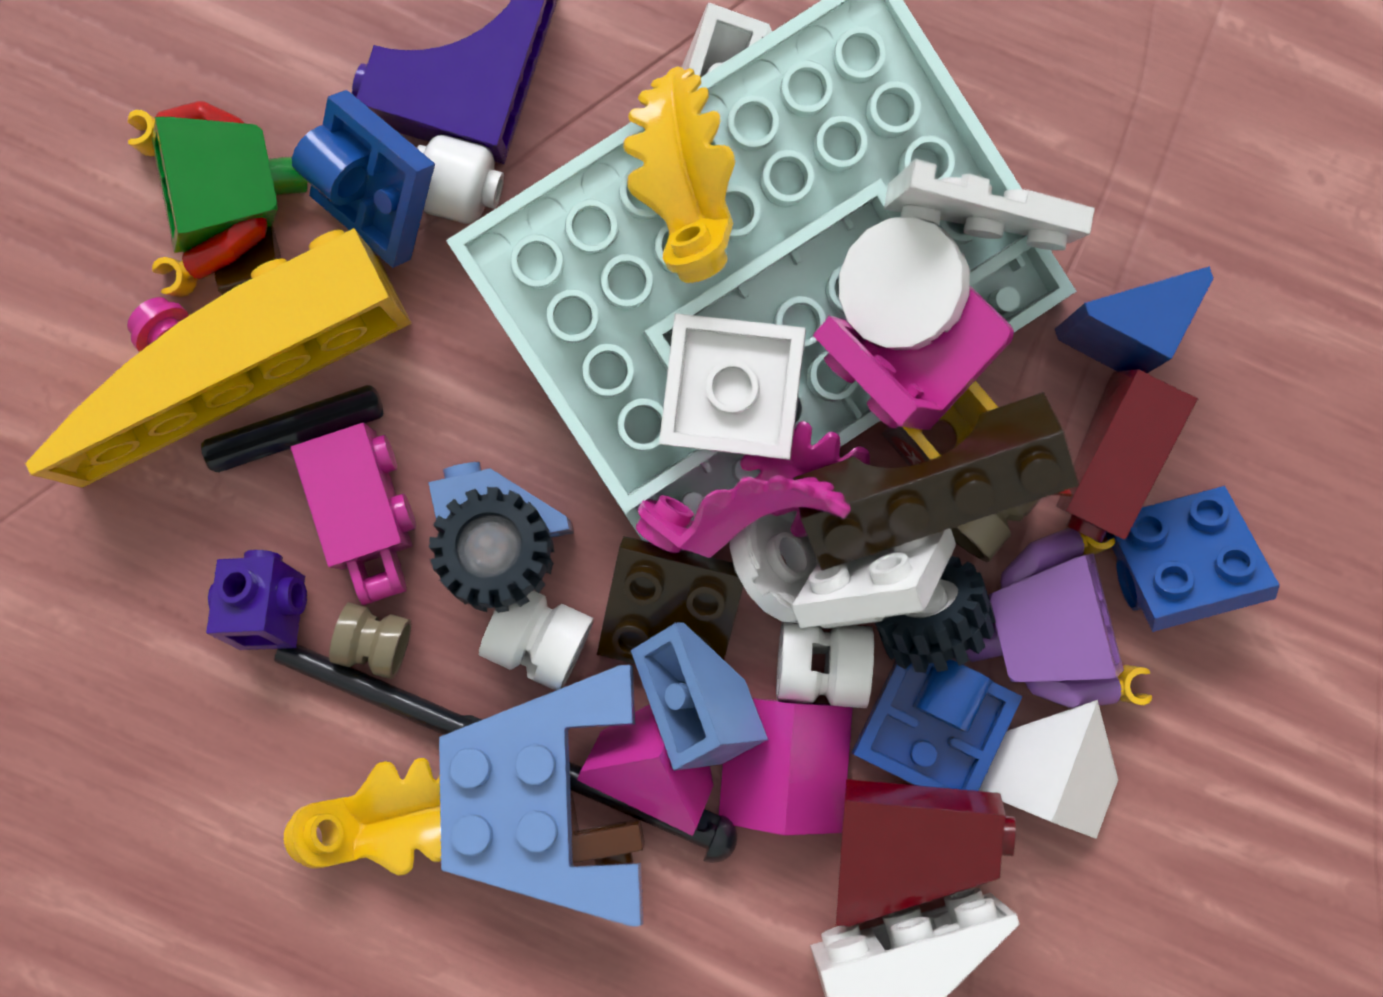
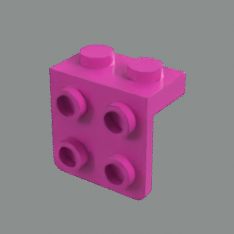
M969 285V297L957 323L948 332L944 331L938 338L930 341L933 343L920 349L892 350L864 339L847 320L829 316L812 336L828 351L824 357L826 364L845 381L852 384L857 381L871 396L867 401V406L882 422L894 429L900 426L930 430L1010 344L1014 331L1012 326Z

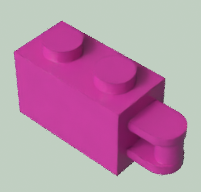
M360 423L291 446L328 567L340 570L349 569L356 594L362 605L406 592V582L396 552L413 547L408 531L416 529V522L406 495L403 493L396 496L389 472L397 470V462L387 436L382 435L378 437L375 430L364 423ZM382 557L386 572L368 577L364 563Z

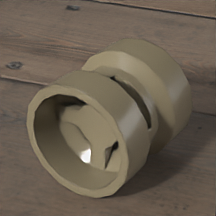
M348 602L344 606L334 629L329 651L330 662L346 667H352L356 664L365 665L368 662L372 674L394 679L400 669L408 646L412 625L411 619L390 614L380 621L379 617L374 616L368 607Z

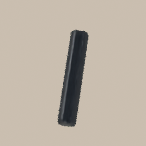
M365 385L205 439L201 443L204 461L209 470L222 472L291 449V446L360 423L365 424L380 419L384 415L381 398L373 386Z

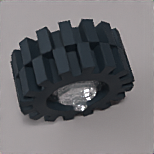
M487 487V494L480 495L476 489L467 491L465 494L468 500L460 505L454 498L446 505L451 513L446 519L438 515L433 525L438 530L437 538L430 537L429 549L435 556L430 561L433 570L441 578L439 581L458 600L465 605L467 603L472 605L479 611L487 612V608H494L498 613L509 611L508 605L517 603L521 607L530 602L527 595L533 590L540 593L546 585L542 579L545 573L551 574L554 564L550 558L551 552H554L553 540L549 535L548 527L537 509L530 502L526 503L520 494L509 490L508 495L501 492L499 487Z

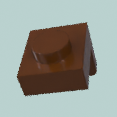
M570 793L573 863L594 860L595 865L633 863L632 852L642 851L645 845L641 820L634 819L579 830L573 794Z

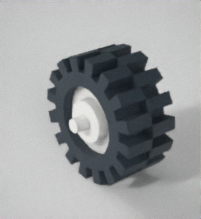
M951 556L925 611L886 616L882 621L875 622L885 651L891 660L895 658L897 665L904 669L912 663L915 672L926 673L929 663H934L936 671L941 672L948 670L946 663L948 660L955 658L959 666L968 662L969 658L966 651L969 649L979 654L985 648L983 638H992L994 634L992 624L996 623L981 573H977L975 566L969 561L962 565L959 557Z

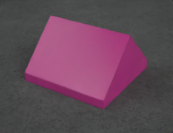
M752 698L768 740L722 764L718 815H724L729 818L734 826L780 835L842 833L853 707Z

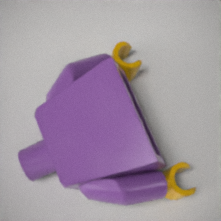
M1066 528L1031 542L1002 572L1000 580L1001 589L989 594L996 623L992 624L994 634L991 639L983 638L985 648L979 654L970 649L966 651L970 661L976 662L1003 656L1011 682H1025L1033 695L1071 709L1098 700L1099 706L1115 704L1119 700L1137 705L1150 703L1152 695L1144 693L1132 694L1130 684L1132 679L1138 674H1150V670L1144 667L1122 665L1094 554L1112 547L1116 542L1115 538L1099 543L1072 528Z

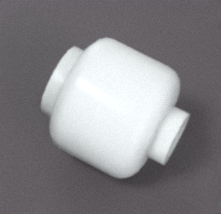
M438 135L432 138L427 146L418 145L417 149L435 163L423 212L464 224H471L480 218L485 207L493 209L497 207L502 192L504 173L494 170V157L489 147L448 135Z

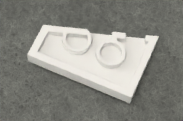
M918 159L911 162L888 183L884 209L901 212V217H916L939 226L940 220L965 224L963 232L979 238L1000 239L1003 237V232L1026 235L1027 245L1045 250H1065L1067 243H1072L1089 235L1094 214L1093 207L1031 190H1007L1004 192L1003 197L991 194L992 186L990 185V179L972 174H964L961 178L948 177L938 180L935 179L937 165Z

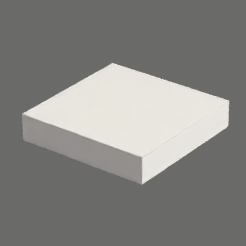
M675 313L659 444L790 460L806 328Z

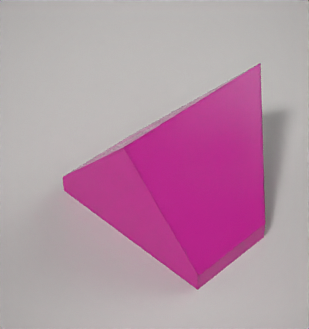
M650 704L635 712V725L609 726L600 732L577 778L578 781L693 836L714 786L710 766L673 770Z

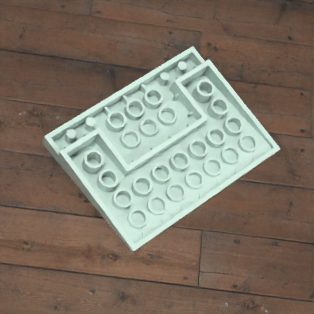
M821 0L701 77L702 82L698 89L706 87L709 97L700 114L717 111L721 118L718 132L711 146H729L735 156V165L725 197L734 223L727 248L725 249L728 261L712 277L695 283H685L679 279L677 273L667 269L663 261V252L669 237L667 224L655 211L634 197L627 185L628 175L644 165L643 161L629 155L623 148L625 138L646 130L632 122L446 240L643 541L649 542L636 530V525L640 519L638 508L643 500L652 499L658 501L661 495L672 497L692 510L694 516L691 520L694 521L699 505L709 493L715 490L733 489L742 478H755L761 471L759 469L753 471L743 470L740 466V460L744 457V454L659 444L675 313L806 328L795 427L801 421L811 425V446L815 445L828 432H835L840 437L841 447L879 422L880 419L867 406V401L871 396L857 381L853 384L845 381L826 364L824 357L828 351L812 335L829 316L847 320L839 300V274L849 248L867 229L888 218L901 217V212L884 209L888 183L911 162L918 159L937 165L935 179L938 180L948 177L961 178L964 174H972L990 179V185L992 186L991 194L1003 197L1004 192L1007 190H1022L903 0ZM940 220L939 227L943 228L954 239L960 252L966 258L970 269L969 285L1012 326L1014 332L1077 292L1052 251L1027 245L1026 235L1003 232V237L1000 239L979 238L965 234L963 232L965 224Z

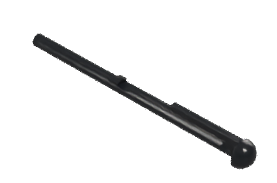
M299 644L296 645V648L277 649L274 661L442 735L482 720L472 715L458 714L352 667L332 663L329 657ZM569 762L570 790L707 849L703 861L709 863L721 862L727 859L735 850L737 831L733 823L726 816H719L704 809L693 836L578 781L577 778L582 767Z

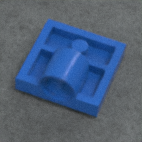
M348 90L327 97L323 124L309 131L299 141L292 155V167L311 184L309 196L348 230L355 229L372 251L392 268L411 260L435 163Z
M1225 486L1142 507L1125 540L1109 532L1106 533L1108 540L1115 538L1116 541L1112 549L1117 557L1116 571L1124 599L1133 611L1142 610L1152 632L1276 599L1280 584Z
M952 659L946 661L948 670L937 672L934 663H929L926 673L915 672L912 663L904 669L898 666L895 660L851 753L917 786L979 791L1023 696L993 682L987 676L963 664L959 666Z

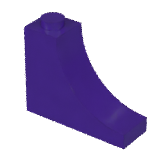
M511 0L506 8L482 29L466 38L441 47L424 50H398L374 45L368 64L361 63L355 73L352 94L398 133L428 142L438 135H448L489 147L492 151L494 162L504 164L558 0Z

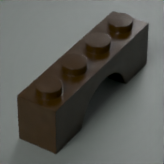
M1044 392L981 413L975 428L963 442L932 460L907 467L881 468L865 464L856 457H851L793 477V480L815 477L818 482L831 483L834 487L833 492L842 493L845 497L844 501L851 508L846 518L843 519L820 509L799 507L801 521L821 571L1079 486L1064 431Z

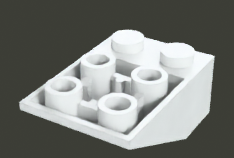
M970 888L947 895L944 898L946 906L921 913L919 906H912L884 915V924L864 930H860L858 924L850 927L837 926L821 934L823 942L810 946L825 997H946L1019 925L1017 915L992 893L983 895L980 888Z

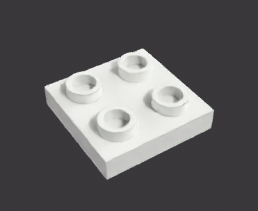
M951 528L821 571L819 563H817L792 604L800 628L821 626L827 629L880 622L886 616L925 611L956 546Z

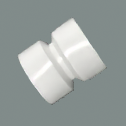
M532 591L527 595L530 602L520 607L517 603L508 605L509 611L500 613L496 610L494 611L483 636L478 655L509 670L522 664L526 666L527 678L556 691L565 686L590 633L594 618L564 604L550 609L547 607L546 596Z
M782 622L778 649L776 700L780 702L813 704L819 695H825L831 706L867 708L873 677V628L871 626L850 625L832 628L828 633L823 632L820 626L800 628L798 623ZM825 654L824 673L811 671L812 655Z

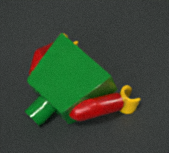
M196 101L158 112L155 118L143 110H133L128 115L127 122L137 130H146V132L139 138L129 139L127 143L145 156H155L174 253L184 252L182 261L162 257L153 262L152 271L154 273L163 275L174 269L176 270L177 276L174 284L161 290L162 294L185 297L192 293L196 287L197 279H203L232 264L265 237L267 227L272 226L278 211L276 195L307 192L308 181L292 167V156L268 158L261 127L255 124H246L242 118L210 103Z

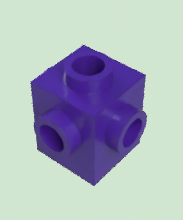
M248 550L244 553V558L217 559L214 583L208 592V606L210 610L206 634L239 650L296 648L300 614L305 610L307 603L305 575L284 563L283 557L280 554L267 550Z

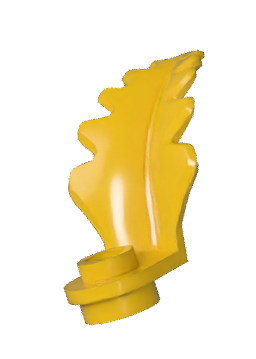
M674 67L664 77L652 81L651 86L653 89L644 90L639 94L638 100L646 107L632 109L629 112L628 118L630 122L646 130L625 138L623 148L626 153L644 162L642 167L628 175L627 185L630 193L655 211L667 224L669 237L663 252V261L667 269L677 273L681 281L695 283L712 277L728 261L725 249L727 248L734 223L725 197L735 165V156L729 146H711L718 132L721 118L717 111L700 114L709 97L706 87L698 89L702 82L701 76L694 75V69L684 70L682 67Z
M425 758L414 760L403 780L400 779L392 762L384 761L376 764L355 795L315 802L299 808L293 814L284 830V845L287 853L296 862L312 869L368 858L396 875H405L412 870L415 849H419L433 862L441 861L440 775L437 780L433 778L430 764ZM317 827H319L322 834V843L317 838Z

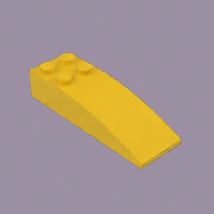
M352 229L347 232L334 230L317 237L309 244V251L289 261L286 259H275L260 265L252 271L251 280L236 286L186 317L119 368L64 420L25 463L30 475L83 488L412 324L380 259L359 233Z

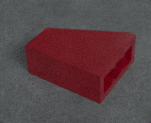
M1141 370L1113 372L1073 464L1079 486L1071 488V494H1061L1056 504L1057 508L1072 514L1066 526L1102 543L1107 532L1125 540L1198 398Z
M846 779L836 925L850 927L1000 879L1002 855L1013 856L1016 837L1015 816H1005L1001 793Z

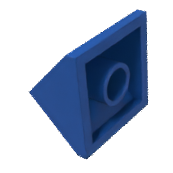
M1210 266L1086 302L1055 328L1058 341L1115 371L1141 370L1149 373L1173 358L1214 279Z

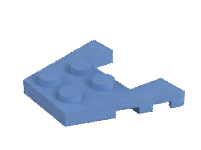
M619 665L439 737L442 871L627 926H641L644 924L641 863L574 866L572 854L568 731L570 728L635 725L633 666Z

